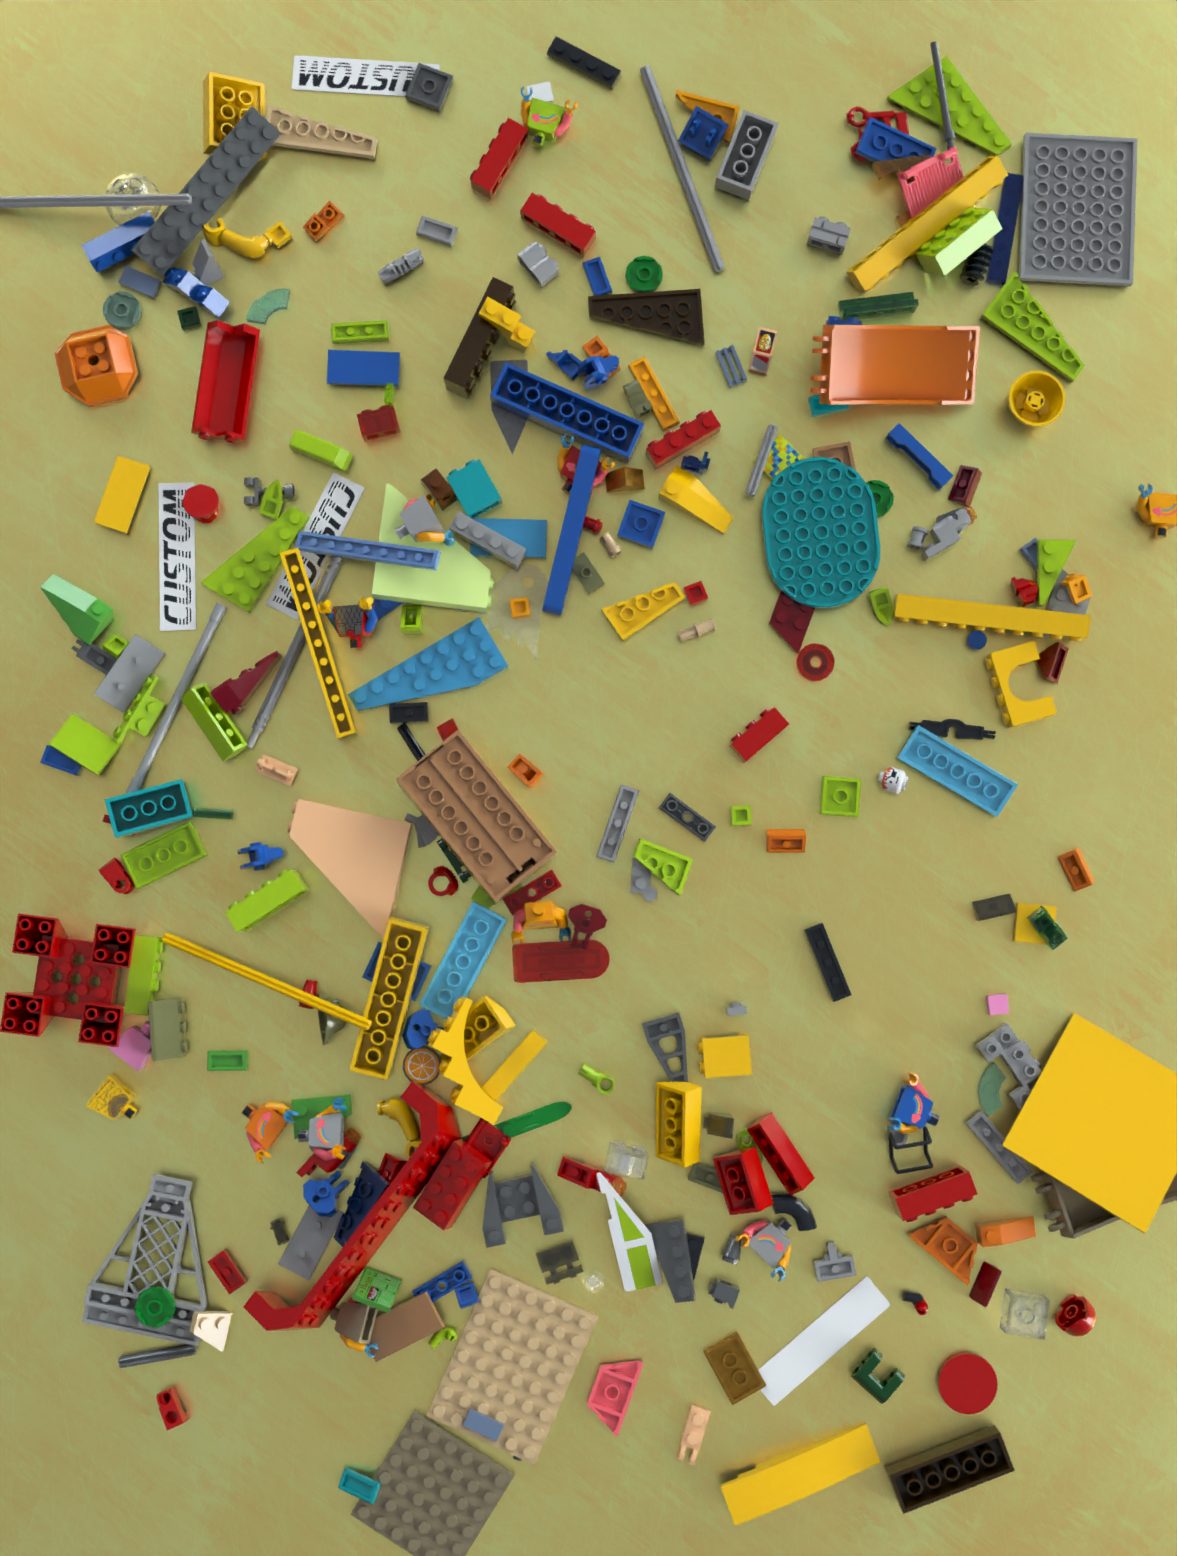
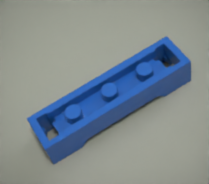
M900 423L888 433L885 439L895 449H902L927 473L928 481L938 490L954 476Z

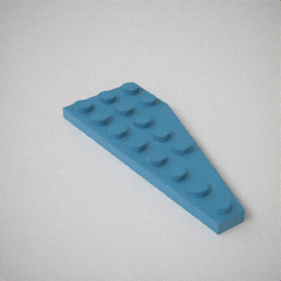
M478 617L352 691L348 696L357 711H363L383 705L477 686L507 668L508 665Z

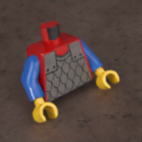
M362 597L357 605L334 606L333 609H330L332 605L330 600H326L324 605L322 602L317 605L318 611L325 613L339 637H350V648H362L361 637L371 636L378 621L374 605H372L373 598L371 597L365 600V597Z

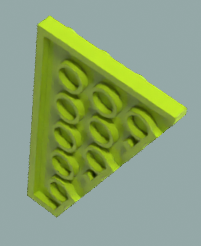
M947 56L942 58L941 65L951 126L955 132V137L976 145V148L985 150L991 156L1000 155L1010 148L1012 143ZM932 65L888 95L887 100L890 103L892 101L903 107V110L912 112L915 116L926 122L930 121L940 126L939 128L944 131L934 65Z

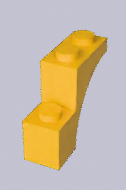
M487 296L478 316L501 331L510 346L525 353L535 331L519 322L521 315Z

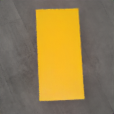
M119 455L117 456L94 520L95 524L127 534L151 466Z

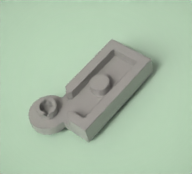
M633 858L630 893H642V897L646 901H653L657 897V891L654 887L650 886L651 872Z

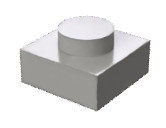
M741 1002L730 1003V1007H726L727 1016L747 1014L746 1005H741Z

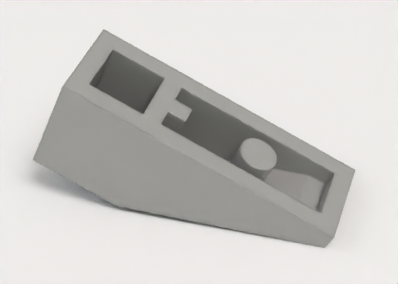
M205 239L201 240L192 263L195 268L192 272L199 281L207 286L225 277Z

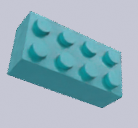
M182 779L104 799L113 833L117 839L194 818Z

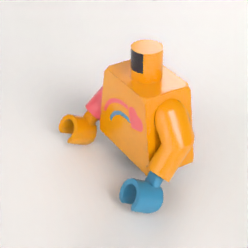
M1149 483L1147 489L1144 490V485L1140 484L1138 490L1141 494L1138 498L1137 511L1145 522V526L1155 527L1154 537L1165 538L1167 536V529L1177 525V494L1153 492V487Z
M551 901L525 903L522 909L514 913V931L511 933L512 943L514 944V940L518 938L521 944L523 943V933L521 930L560 928L559 940L562 941L563 936H567L568 940H570L571 929L568 927L564 909L557 907Z

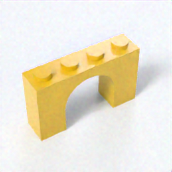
M1035 641L996 651L986 656L985 664L987 669L991 671V683L993 688L997 690V703L1000 707L1002 706L1004 713L1002 714L1003 722L1005 725H1008V728L1057 714L1052 695L1034 701H1022L1016 698L1009 689V675L1015 667L1040 659Z

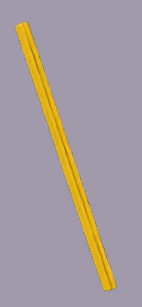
M165 933L162 937V942L361 1029L369 1030L372 1021L173 934Z

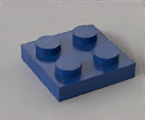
M629 500L617 537L653 549L665 512Z

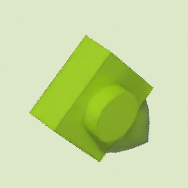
M279 480L272 482L266 489L258 512L274 519L279 518L283 504L282 487Z
M885 586L869 591L872 608L876 616L883 624L889 626L893 618V604L888 587Z

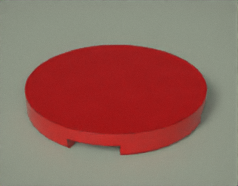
M962 1352L951 1356L943 1363L938 1376L937 1386L942 1399L951 1409L962 1414H975L983 1411L992 1403L997 1393L998 1383L996 1373L987 1360L976 1354Z

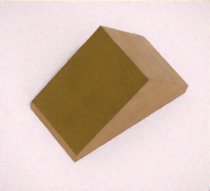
M622 467L608 472L605 476L607 493L645 489L643 470Z

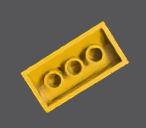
M657 1082L655 1157L683 1168L700 1162L701 1086L688 1082Z

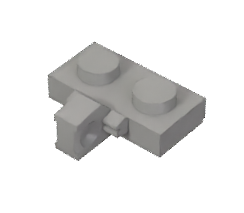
M834 1241L827 1242L828 1254H823L824 1259L814 1261L817 1282L856 1276L853 1255L842 1256L841 1252L836 1251Z

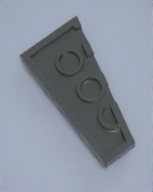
M685 1219L645 1224L652 1234L655 1251L675 1303L695 1301L696 1296Z

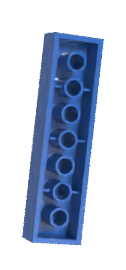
M505 362L490 394L491 403L558 433L566 434L567 437L571 438L573 436L574 440L590 447L601 449V452L626 463H629L644 430L643 422Z

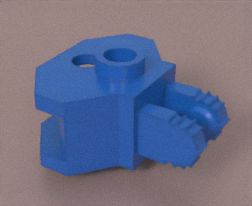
M601 355L599 357H589L577 366V375L585 376L589 374L584 379V389H592L605 383L609 378V374L617 370L619 358L613 355L603 359Z
M261 842L252 843L250 847L237 851L238 855L249 853L250 863L241 865L240 870L254 868V871L266 869L265 866L271 864L270 861L281 858L284 851L280 847L268 848V845H262Z
M421 1009L407 1018L402 1035L406 1048L411 1050L419 1049L424 1044L429 1043L428 1037L433 1030L435 1031L436 1028L445 1029L434 1023L430 1011Z
M340 1171L335 1172L327 1180H308L303 1185L304 1199L319 1216L332 1218L337 1213L339 1194L350 1183L348 1180H344L335 1189L331 1186L340 1178Z

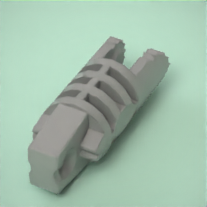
M419 248L413 249L378 271L382 282L386 284L423 263L424 258L421 255V250Z

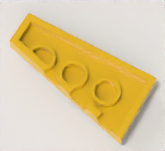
M673 582L626 601L602 608L601 611L621 640L624 641L684 600L685 596L677 584Z

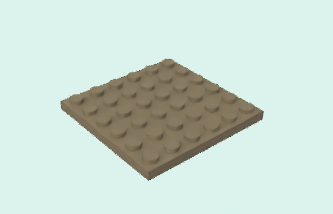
M415 1409L372 1478L381 1483L375 1502L370 1504L359 1499L351 1515L413 1556H466L515 1473Z

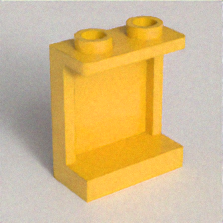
M748 1034L713 1038L703 1037L701 1042H698V1053L702 1054L703 1062H699L700 1074H704L705 1078L752 1075Z

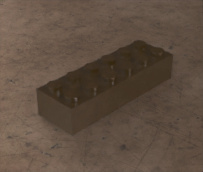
M492 277L443 378L446 390L465 399L468 398L469 394H473L476 388L474 383L477 377L480 378L484 371L483 365L485 361H489L492 355L491 348L493 344L496 345L500 338V331L491 323L478 316L487 296L512 311L516 306L514 287Z
M995 1425L885 1467L903 1514L1015 1471L1001 1433Z

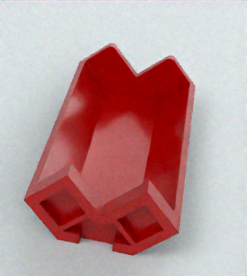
M219 320L207 323L191 433L198 435V438L203 440H224L228 443L244 440L260 329L245 323L232 326Z

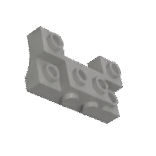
M1004 1023L986 1038L975 1044V1046L980 1049L987 1062H990L997 1056L1001 1057L1020 1085L1008 1095L1013 1098L1018 1110L1021 1111L1042 1072L1040 1070L1042 1066L1035 1057L1032 1058L1029 1051L1031 1050L1025 1041L1021 1042L1010 1026Z

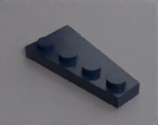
M362 1161L360 1166L362 1169L361 1173L354 1182L355 1189L352 1196L348 1198L346 1203L348 1204L345 1214H342L334 1235V1239L342 1247H344L390 1185L385 1178L365 1161Z

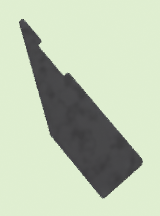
M492 361L490 363L491 392L505 362L528 372V361ZM491 403L492 413L513 455L527 418Z

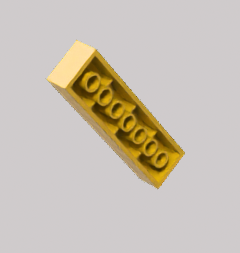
M396 917L389 918L363 1017L371 1020L372 1023L369 1030L360 1028L350 1071L388 1080L390 1077L429 926Z

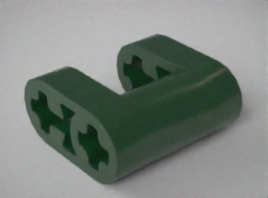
M872 1348L854 1368L851 1377L879 1403L883 1404L905 1379V1374L898 1368H895L883 1381L879 1379L872 1371L880 1363L883 1355L876 1348Z

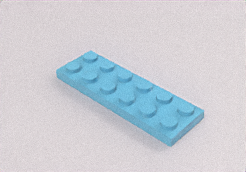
M920 725L916 726L898 755L900 760L998 817L1018 786L1016 782Z
M472 902L419 1005L444 1019H447L449 1016L451 1017L455 1001L460 999L461 996L467 997L507 919Z

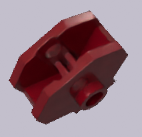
M584 904L570 908L568 917L575 926V932L570 945L575 946L578 940V933L582 932L586 934L585 940L582 943V949L586 950L593 932L605 928L607 919L600 909ZM586 911L592 912V916L590 918H587L585 916Z

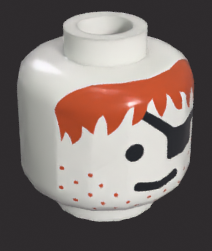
M888 767L885 772L881 771L878 782L881 783L882 790L899 794L905 790L908 777L905 771Z

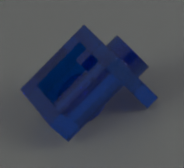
M705 451L702 461H699L695 456H684L681 468L702 475L703 470L708 469L711 460L707 458L709 452Z

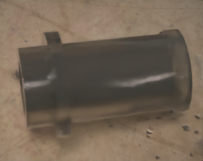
M279 1218L270 1222V1229H273L277 1245L289 1242L290 1239L284 1227L285 1221Z

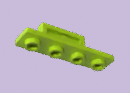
M153 674L150 677H146L140 694L137 693L133 698L132 703L134 704L131 709L124 713L122 724L115 728L112 734L114 736L113 741L120 744L129 728L145 737L147 736L166 705L149 695L157 683L158 677Z

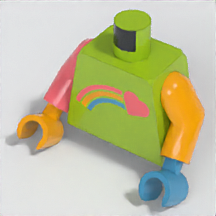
M523 86L521 89V94L524 97L521 102L523 125L528 128V134L534 136L532 145L541 148L544 140L553 142L555 137H559L568 130L573 116L572 111L577 109L578 104L575 102L571 109L569 107L571 99L566 100L565 107L533 97L529 100L533 89L530 87V94L526 95L524 94Z

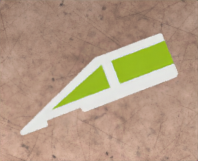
M598 1172L597 1178L601 1193H606L612 1219L608 1220L624 1290L629 1292L662 1284L663 1281L651 1232L605 1177Z

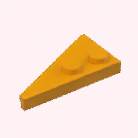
M676 90L675 97L692 112L698 106L729 124L722 139L730 144L740 106Z

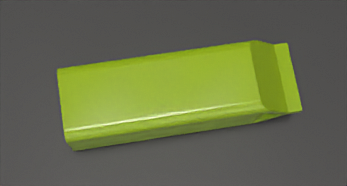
M298 429L295 430L289 443L292 451L339 470L346 471L353 456L352 453L344 448Z

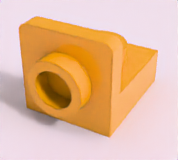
M1072 573L1060 582L1061 586L1067 587L1072 604H1077L1092 597L1085 575Z

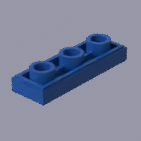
M464 1260L413 1289L412 1293L414 1296H417L427 1291L432 1302L471 1280L473 1276ZM443 1282L446 1286L440 1287L439 1283Z

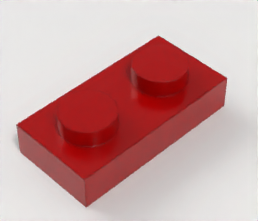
M226 1249L208 1261V1264L229 1295L247 1282Z

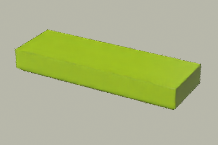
M387 320L331 323L333 344L389 341Z

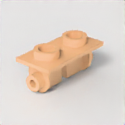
M265 754L256 763V766H258L256 772L290 787L298 771L297 768Z

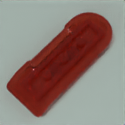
M577 940L575 946L570 945L571 941L514 944L512 947L514 981L525 983L596 978L607 970L610 961L609 953L606 947L596 940H589L586 950L582 949L583 940Z

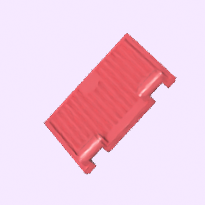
M955 146L949 148L944 153L936 154L910 167L907 171L897 174L910 219H913L919 212L964 177ZM951 158L952 162L945 165L944 161ZM913 177L914 181L907 184L906 179Z

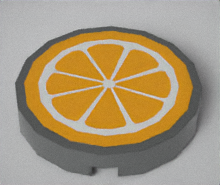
M421 1046L419 1049L410 1050L403 1060L404 1074L410 1082L413 1081L422 1085L432 1083L439 1076L441 1059L439 1054L428 1046Z

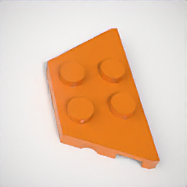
M947 1217L908 1234L912 1240L967 1286L969 1285L970 1272L974 1265V1254L977 1251L978 1243Z

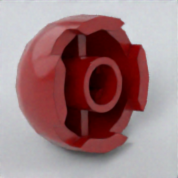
M1071 1295L1060 1303L1062 1308L1058 1315L1055 1313V1322L1061 1330L1077 1337L1084 1336L1093 1329L1097 1319L1096 1312L1084 1296L1077 1297L1076 1295Z

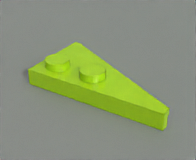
M1037 540V606L1045 605L1076 540Z

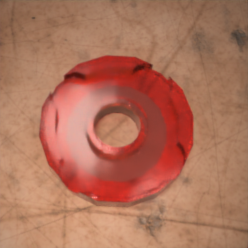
M816 643L805 646L799 652L796 659V667L799 674L810 681H821L827 678L832 673L835 663L832 651L825 645ZM811 658H818L821 662L820 666L813 667L810 663Z

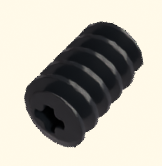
M984 243L965 260V266L962 268L960 280L972 286L978 285V281H983L984 276L982 274L987 272L985 267L989 266L988 260H991L992 256L990 254L994 252V248Z

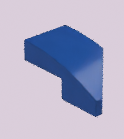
M562 350L559 353H546V356L570 379L574 380L578 376L577 366L582 361L572 353H568V350Z

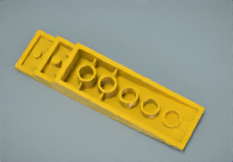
M864 1423L757 1464L756 1468L739 1474V1478L720 1484V1487L736 1526L836 1484L879 1463L880 1460L867 1425Z

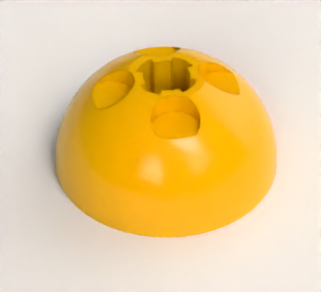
M1029 371L1022 374L1014 381L1008 395V405L1014 418L1030 427H1042L1055 421L1062 413L1066 400L1065 391L1059 380L1044 371Z

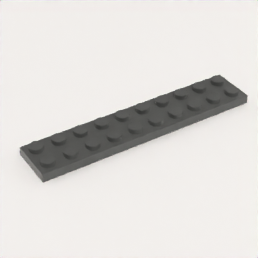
M251 106L179 192V194H190L192 196V204L169 205L131 251L162 277L281 133Z

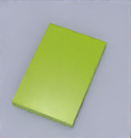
M71 714L49 743L51 747L99 776L121 746L113 741L112 738L74 714Z

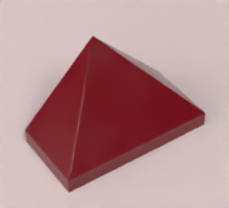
M1055 642L1039 654L1040 659L1036 661L1044 677L1054 684H1058L1069 650L1060 642Z

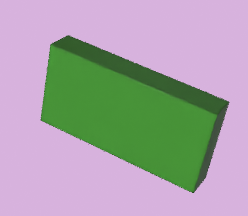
M248 1050L207 1051V1071L248 1070Z

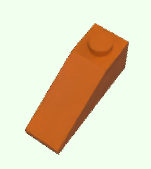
M1033 1216L975 1223L977 1243L982 1247L1004 1245L1036 1237Z

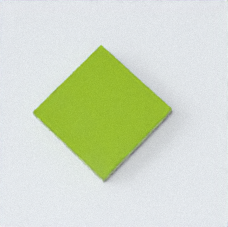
M822 776L820 814L859 817L861 779Z

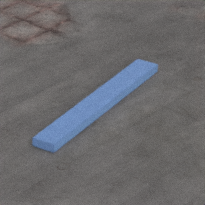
M304 531L298 532L295 548H299V551L434 571H437L441 554L439 550Z

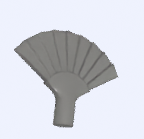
M407 813L405 820L415 825L418 848L430 844L437 838L438 834L423 815L415 817Z

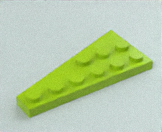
M1014 271L981 315V318L1066 379L1073 382L1084 368V363L1073 348L1068 346L1063 339L1062 333L1057 331L1048 314L1039 302L1034 300L1028 291V287L1025 284L1023 285L1018 278L1019 275Z

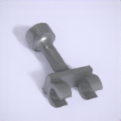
M258 477L244 478L245 487H255L254 497L245 496L244 504L246 506H260L261 495H264L267 488H261V480ZM293 483L285 484L282 488V495L286 499L295 498Z

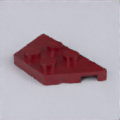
M780 591L769 626L793 648L795 653H799L815 608L802 605Z

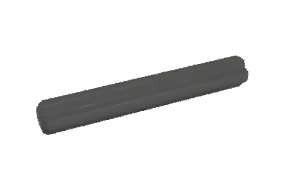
M187 1344L125 1355L118 1358L120 1368L187 1357L195 1355L197 1348L194 1345Z

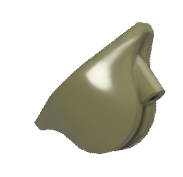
M316 994L318 998L343 1008L339 1005L338 999L327 1000L322 994ZM318 1010L322 1043L326 1045L331 1036L340 1031L346 1022Z

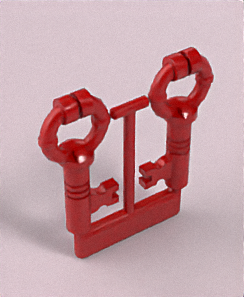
M856 106L846 113L847 123L858 128L859 140L863 133L860 127L866 125L870 117L876 120L882 119L884 124L891 127L889 120L895 116L897 130L909 135L906 112H868L864 108ZM854 112H861L863 114V121L861 123L854 122ZM858 141L850 148L851 156L858 161L865 162L867 159L855 154L859 144Z

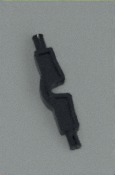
M946 719L941 722L922 720L921 723L909 721V725L914 726H908V729L915 730L916 726L920 725L942 738L948 736L950 727L955 729L956 739L983 740V738L995 739L996 736L994 735L996 731L984 730L982 726L966 725L957 719Z

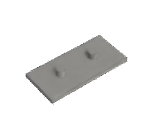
M135 634L94 694L124 713L141 689L146 677L150 676L165 653Z
M309 1205L278 1264L309 1281L344 1213L337 1209V1213L332 1218L319 1216Z

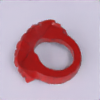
M438 866L434 868L433 874L428 880V886L430 891L437 896L447 894L452 896L458 890V881L451 870L444 866ZM438 876H446L449 880L446 890L442 892L437 891L433 886V881Z

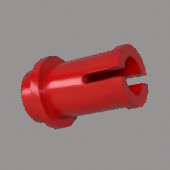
M585 516L583 527L592 530L594 534L596 532L600 533L603 526L600 519L595 520Z

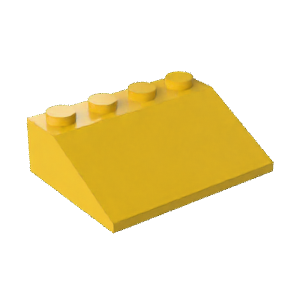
M213 72L207 74L203 81V154L211 155L251 106L264 117V83Z

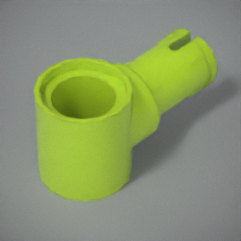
M585 1063L578 1072L579 1075L592 1082V1085L600 1093L610 1094L613 1091L614 1081L610 1076L596 1072ZM609 1080L611 1087L607 1090L600 1087L601 1081Z

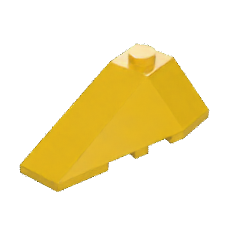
M676 465L660 490L658 499L716 531L725 534L733 520L731 514L692 473Z
M484 996L470 1007L466 1018L464 1049L467 1061L515 1026L506 1010L487 996ZM441 1053L439 1057L443 1060L447 1058V1055Z

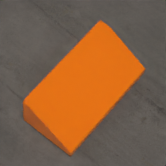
M804 829L766 830L767 853L805 852L806 833Z
M1079 848L1058 856L1074 891L1095 883Z

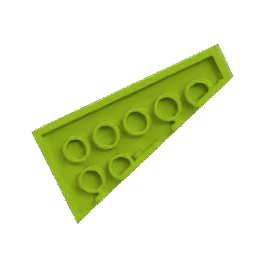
M292 506L200 583L250 613L282 563L280 553L290 550L298 537V532L302 531L310 517Z

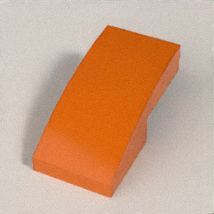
M598 336L582 346L588 358L601 355L603 359L611 357L608 348ZM619 364L617 370L610 373L609 377H611L613 374L620 370Z

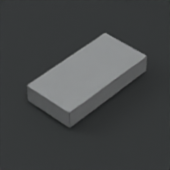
M422 216L416 235L452 247L458 228Z

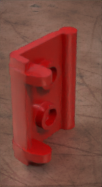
M480 1118L465 1142L492 1161L484 1173L483 1178L485 1179L505 1148L510 1144L511 1138L486 1120Z

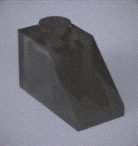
M707 1112V1117L704 1116L703 1128L706 1129L707 1134L733 1139V1116L729 1113Z

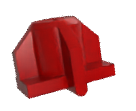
M1015 577L1011 578L1010 585L1014 596L1021 603L1022 607L1033 603L1038 594L1036 583L1024 578L1018 580Z

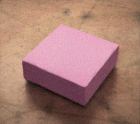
M1007 994L986 996L989 1015L1009 1013Z

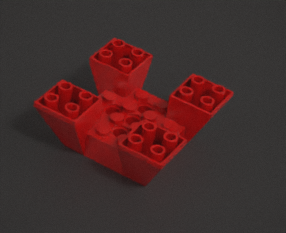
M18 913L12 953L39 956L33 992L5 993L0 1032L40 1037L55 1016L81 1020L78 1042L118 1047L124 1007L117 1003L122 967L130 968L136 929L96 924L94 941L70 938L58 918ZM80 955L84 957L83 964H80L78 961ZM58 971L62 974L60 981L56 977ZM77 974L81 976L80 983H77L75 980ZM96 976L100 978L99 986L94 982ZM74 993L78 996L76 1003L72 999Z

